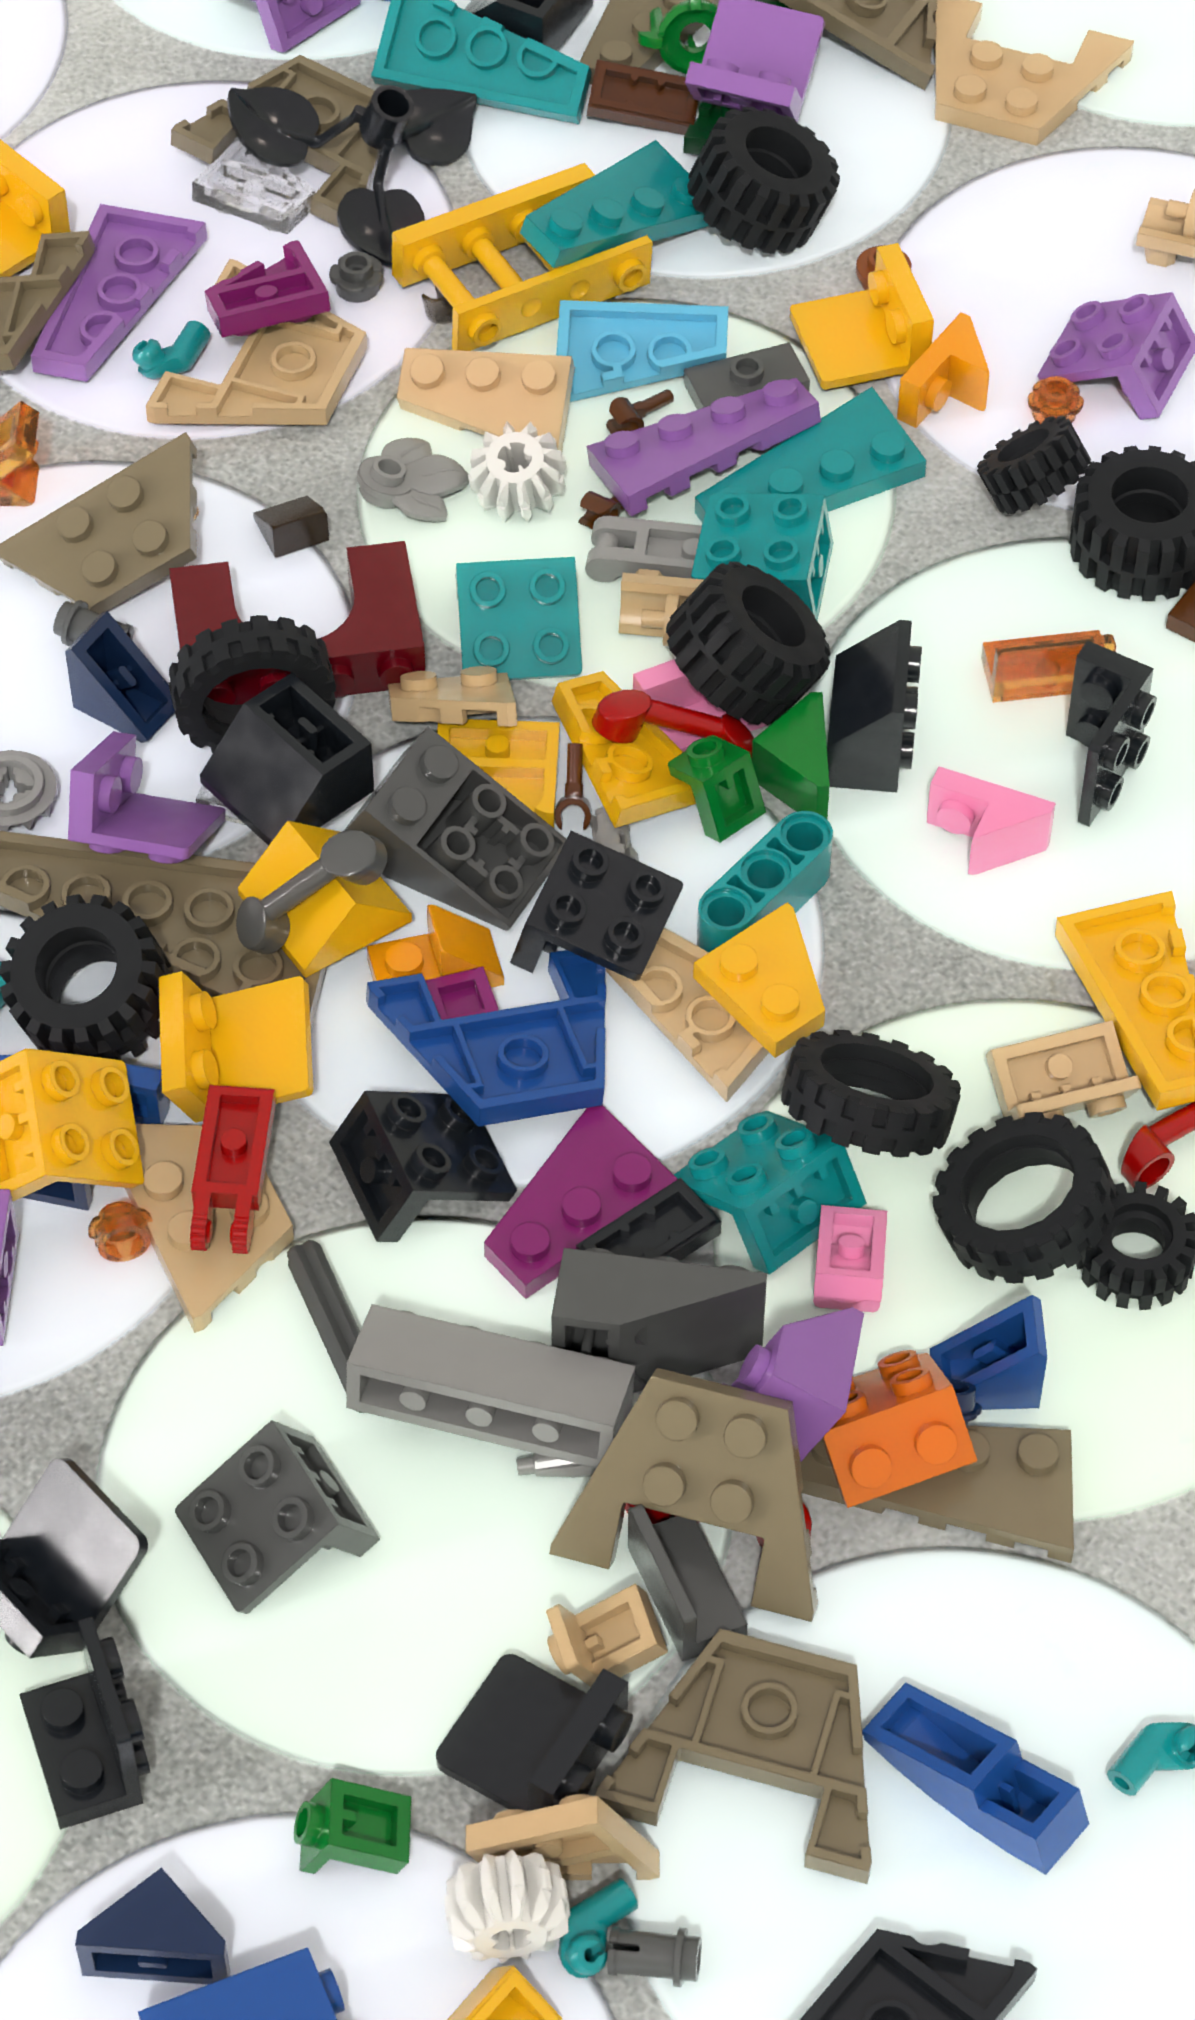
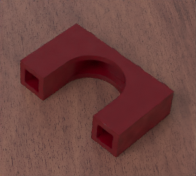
M405 541L346 547L352 610L341 626L330 634L321 637L327 648L337 691L334 692L335 698L388 691V684L401 683V675L414 671H426L425 647ZM228 561L169 568L179 651L185 644L192 646L196 642L195 636L208 628L213 632L222 628V622L236 618L238 623L242 622L235 608ZM274 668L251 669L228 677L215 686L207 697L214 701L231 705L244 704L292 672Z

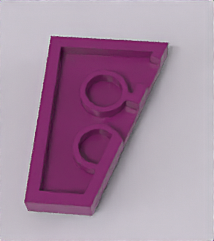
M603 1105L586 1108L484 1241V1257L527 1299L559 1277L564 1248L576 1249L578 1243L678 1179Z

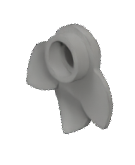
M410 437L396 439L387 443L383 447L381 455L365 459L360 464L357 473L360 494L367 502L380 508L398 507L405 515L423 521H446L447 509L441 497L459 491L469 484L467 471L457 461L441 454L432 455L431 445L428 441Z

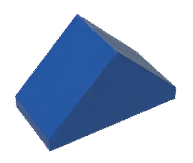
M1034 1295L1026 1297L930 1348V1356L947 1379L965 1381L976 1387V1403L982 1406V1410L1040 1407L1048 1357L1041 1299Z

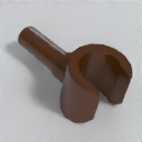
M666 389L631 404L628 398H615L609 408L613 419L607 421L606 427L611 434L618 431H634L643 428L644 421L642 418L646 414L674 401L673 393Z
M588 491L580 502V506L586 509L587 512L578 520V523L593 529L594 521L599 517H619L620 512L625 509L615 496L609 499L596 492Z
M581 743L567 744L565 796L561 797L558 801L554 815L555 823L561 830L563 824L562 810L568 805H578L584 811L583 830H586L591 820V804L583 796V744Z

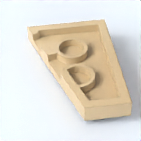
M405 348L396 398L400 409L458 431L468 429L482 435L486 431L499 437L503 435L506 421L513 426L515 432H521L531 421L534 427L537 428L538 436L551 432V435L556 439L557 450H561L562 454L575 366L572 356Z

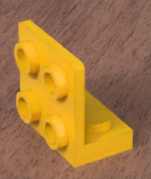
M0 139V277H11L34 262L41 234L70 232L65 189Z
M898 243L877 247L875 271L868 274V290L790 306V319L822 389L828 390L905 374L932 344L934 318Z
M182 971L159 977L162 1093L195 1123L203 1121L210 1085L275 1089L276 1104L308 1097L313 1093L309 985L301 976L211 997L206 991H202Z
M25 1048L0 1061V1189H10L12 1201H16L57 1181L122 1188H135L144 1183L127 1069L122 1060Z

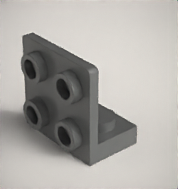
M273 1420L266 1424L175 1508V1514L236 1611L248 1614L322 1547L326 1550H330L333 1547L361 1557L380 1540L314 1436Z

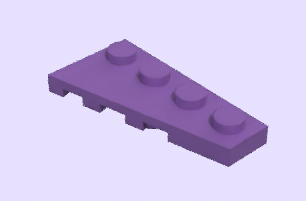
M100 204L88 229L95 245L94 253L45 324L31 354L33 372L87 382L206 241V222Z
M797 378L775 380L766 384L763 389L738 397H723L715 400L710 406L686 414H670L661 418L658 423L634 431L612 433L605 440L586 446L589 466L632 517L648 509L646 498L662 490L672 497L691 487L690 476L706 468H711L720 473L737 464L740 451L748 447L764 451L820 423L819 402Z

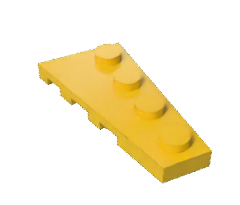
M1172 891L1057 917L1055 937L1104 1021L1113 1020L1120 1048L1135 1074L1139 1076L1143 1088L1157 1111L1195 1102V979L1193 974H1189L1185 958L1186 943L1182 928L1177 927L1175 919L1176 904Z

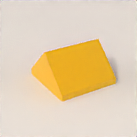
M287 821L239 885V897L243 901L247 897H256L262 900L318 860L324 844L329 838L339 833V831ZM381 876L368 885H357L336 877L287 912L290 921V932L281 949L301 974L307 978L412 922V913Z

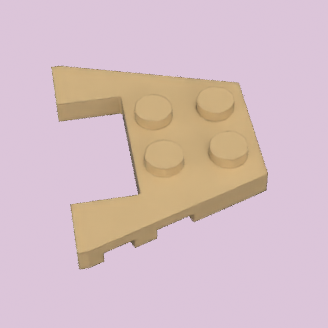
M937 0V10L934 15L936 23V40L934 43L935 120L1038 146L1077 110L1078 101L1089 91L1097 92L1107 83L1108 74L1117 66L1124 68L1131 61L1134 40L1088 29L1074 62L1070 64L1051 59L1045 54H1030L1002 47L993 41L974 40L972 37L981 21L983 3L973 0Z
M229 259L215 284L238 275L241 269L247 267V265L238 260ZM331 312L313 315L310 319L303 322H284L260 328L255 333L248 335L221 384L165 371L145 405L147 422L154 424L327 425L367 350V333Z

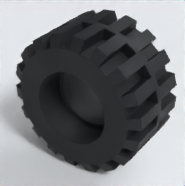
M743 107L741 111L732 109L726 112L724 117H720L717 120L688 177L690 180L687 187L688 193L694 197L692 204L696 211L705 215L703 220L710 227L717 228L721 232V236L729 241L733 239L741 243V247L750 250L757 248L763 253L774 254L776 250L782 253L793 252L795 247L801 248L812 236L837 192L836 189L840 184V175L836 171L839 167L836 159L829 155L830 149L825 142L818 140L815 137V132L807 126L803 127L798 124L796 119L788 115H779L775 110L767 108L759 111L755 107Z
M1136 445L1124 447L1123 453L1120 454L1114 451L1103 454L1101 463L1093 461L1085 468V475L1079 478L1076 487L1069 539L1071 544L1070 554L1073 562L1080 563L1079 571L1086 579L1096 578V587L1105 592L1109 589L1118 591L1117 597L1129 600L1131 595L1142 596V601H1155L1158 595H1164L1167 599L1177 597L1180 594V588L1188 590L1195 582V461L1188 462L1185 460L1186 454L1176 450H1173L1172 453L1163 452L1160 446L1149 445L1148 450H1139Z
M730 561L727 565L721 563L716 566L671 615L670 621L666 626V633L670 637L667 643L670 651L676 657L674 661L687 676L692 686L717 708L720 707L728 715L736 719L743 718L751 724L759 725L763 722L769 725L774 723L797 703L820 679L830 665L828 659L831 655L830 646L824 639L826 634L822 626L815 619L813 612L796 593L779 579L769 573L766 574L758 567L750 564L745 566L740 562Z
M77 894L66 896L65 906L58 908L54 901L42 906L41 909L45 915L36 921L28 916L20 924V927L25 932L20 939L11 936L5 949L12 957V960L1 961L0 976L6 984L1 986L0 989L3 1000L10 1008V1014L38 1050L121 1060V1055L130 1051L136 1058L146 1051L141 1042L148 1035L156 1040L160 1035V1022L158 1020L160 1017L159 977L171 974L168 969L171 967V964L166 954L140 916L136 917L130 907L120 901L113 906L107 896L93 894L90 903H86L82 896ZM99 961L117 963L112 981L96 998L74 1005L60 1003L64 985L77 970Z

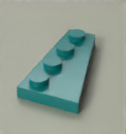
M391 0L371 74L376 84L395 85L406 90L449 89L476 94V104L576 124L580 123L592 76L588 65L531 38L525 39L504 29L503 25L485 16L481 18L458 7L451 0Z
M654 140L526 215L520 234L553 268L646 235L652 241L708 227L709 225L703 220L705 215L696 211L692 204L694 197L688 193L687 187L690 180L688 177L689 173L657 140Z
M870 387L822 417L820 423L788 438L695 496L694 513L703 524L708 498L712 493L825 494L827 509L830 512L925 477L927 460L874 388Z

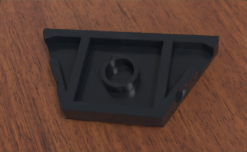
M877 1929L800 2020H1003L1035 1982L1038 1968L1030 1962L1015 1959L1014 1966L972 1958L969 1957L970 1949L945 1943L925 1945L916 1941L912 1936Z

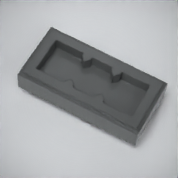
M790 342L684 369L683 383L697 410L710 406L715 400L723 397H738L763 389L766 384L775 380L797 378L808 391L810 388V379Z

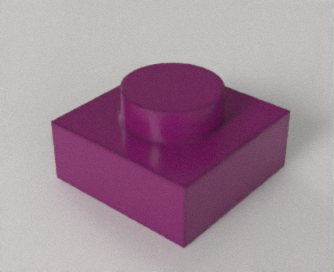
M483 966L425 980L438 1014L443 1020L499 1011Z

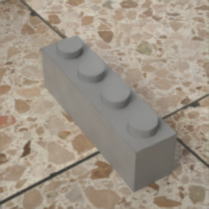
M371 1304L347 1361L346 1408L597 1468L632 1409L635 1366L613 1361L606 1357H595L549 1346L542 1342L527 1341L493 1333L474 1326H464L421 1316L406 1310H396Z

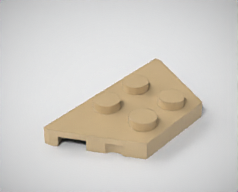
M136 1124L144 1183L135 1188H125L181 1307L194 1333L204 1330L212 1322L211 1312L232 1291L240 1294L256 1278L258 1269L264 1263L274 1260L294 1240L293 1224L265 1171L259 1211L254 1210L253 1234L249 1254L232 1253L230 1227L231 1223L234 1222L235 1209L213 1208V1232L207 1251L191 1250L190 1231L194 1207L191 1189L202 1125Z

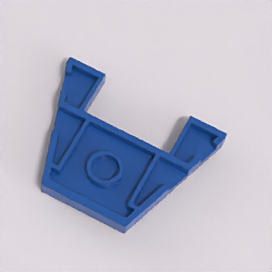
M568 950L551 952L549 954L548 973L560 998L559 1001L444 1020L438 1014L422 973L367 982L366 1002L368 1007L478 1127L601 1106L603 1104L605 1088V967Z

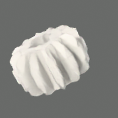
M506 421L503 435L499 437L485 431L482 438L484 448L471 449L470 463L472 469H470L468 474L470 488L474 490V493H478L480 506L483 507L484 511L497 508L498 516L504 522L514 511L520 512L522 518L528 523L532 516V509L535 507L550 513L553 506L552 496L563 495L566 486L563 475L565 470H567L565 455L561 454V450H557L556 439L551 435V432L538 436L537 428L534 427L531 421L521 432H515L513 426Z
M512 1849L507 1854L496 1857L485 1853L482 1861L479 1863L466 1862L458 1866V1874L446 1881L444 1908L448 1932L452 1935L454 1948L465 1953L470 1952L473 1960L482 1961L493 1957L498 1958L502 1964L509 1958L515 1957L529 1960L531 1953L534 1951H549L555 1948L556 1939L569 1932L568 1918L570 1917V1907L566 1881L562 1878L559 1864L544 1861L543 1855L533 1852L525 1856H518Z

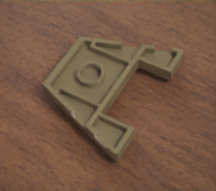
M301 54L247 85V89L259 87L284 88L305 97L312 104L319 117V129L315 136L324 133L350 115L355 105H361L366 108L375 91ZM222 98L206 107L205 116L191 124L184 119L175 124L171 129L172 146L211 165L216 162L237 138L229 118L227 101ZM355 123L320 148L308 146L307 155L304 160L315 168L331 174L311 198L310 213L339 227L337 223V210L341 200L346 193L355 188L369 189L380 149L372 148L363 140L359 123Z
M89 231L41 234L31 274L26 276L0 277V371L15 370L93 255L95 245Z
M656 1368L551 1543L549 1554L610 1569L616 1558L626 1503L636 1506L642 1504L644 1508L763 1538L764 1544L751 1607L812 1622L817 1611L818 1597L817 1589L813 1587L810 1565L812 1550L809 1529H806L801 1494L804 1486L793 1402Z
M720 1628L670 1692L668 1703L648 1729L643 1728L630 1744L628 1755L611 1776L607 1774L599 1784L595 1796L602 1799L621 1817L657 1826L677 1762L682 1761L821 1799L805 1853L804 1867L868 1885L872 1857L868 1834V1804L864 1780L863 1737L857 1665Z

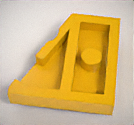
M467 719L465 724L438 723L437 734L554 828L560 722L517 721V726L510 727L498 726L497 720Z

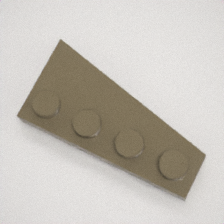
M968 1426L967 1430L978 1460L977 1462L853 1506L880 1514L886 1508L919 1517L918 1524L945 1530L947 1524L986 1534L985 1541L1010 1548H1014L1015 1542L1048 1550V1558L1072 1563L1074 1529L1071 1430ZM821 1439L800 1462L804 1486L801 1493L845 1504L841 1497L823 1440Z

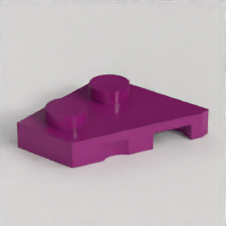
M299 240L290 241L283 245L284 259L265 269L264 263L257 260L241 269L238 275L224 279L204 291L207 310L222 338L231 335H250L260 328L284 322H303L310 319L313 315L331 311L328 290Z

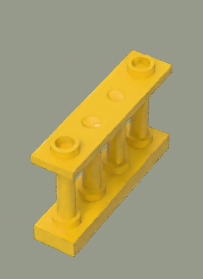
M585 163L392 232V275L402 288L429 278L453 307L452 350L472 351L559 318L560 300L602 302L650 284L653 241L646 235L571 264L553 268L520 234L526 215L595 176L591 169ZM526 243L549 272L523 281L500 252ZM478 260L501 289L475 299L453 273L452 269Z

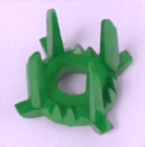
M708 0L682 1L678 5L672 6L664 17L660 7L654 8L650 12V31H638V43L651 49H659L661 57L672 69L687 75L691 61L702 64L708 41L702 46L696 47L692 34H689L686 46L680 40L681 31L691 23H702L711 31L718 5Z

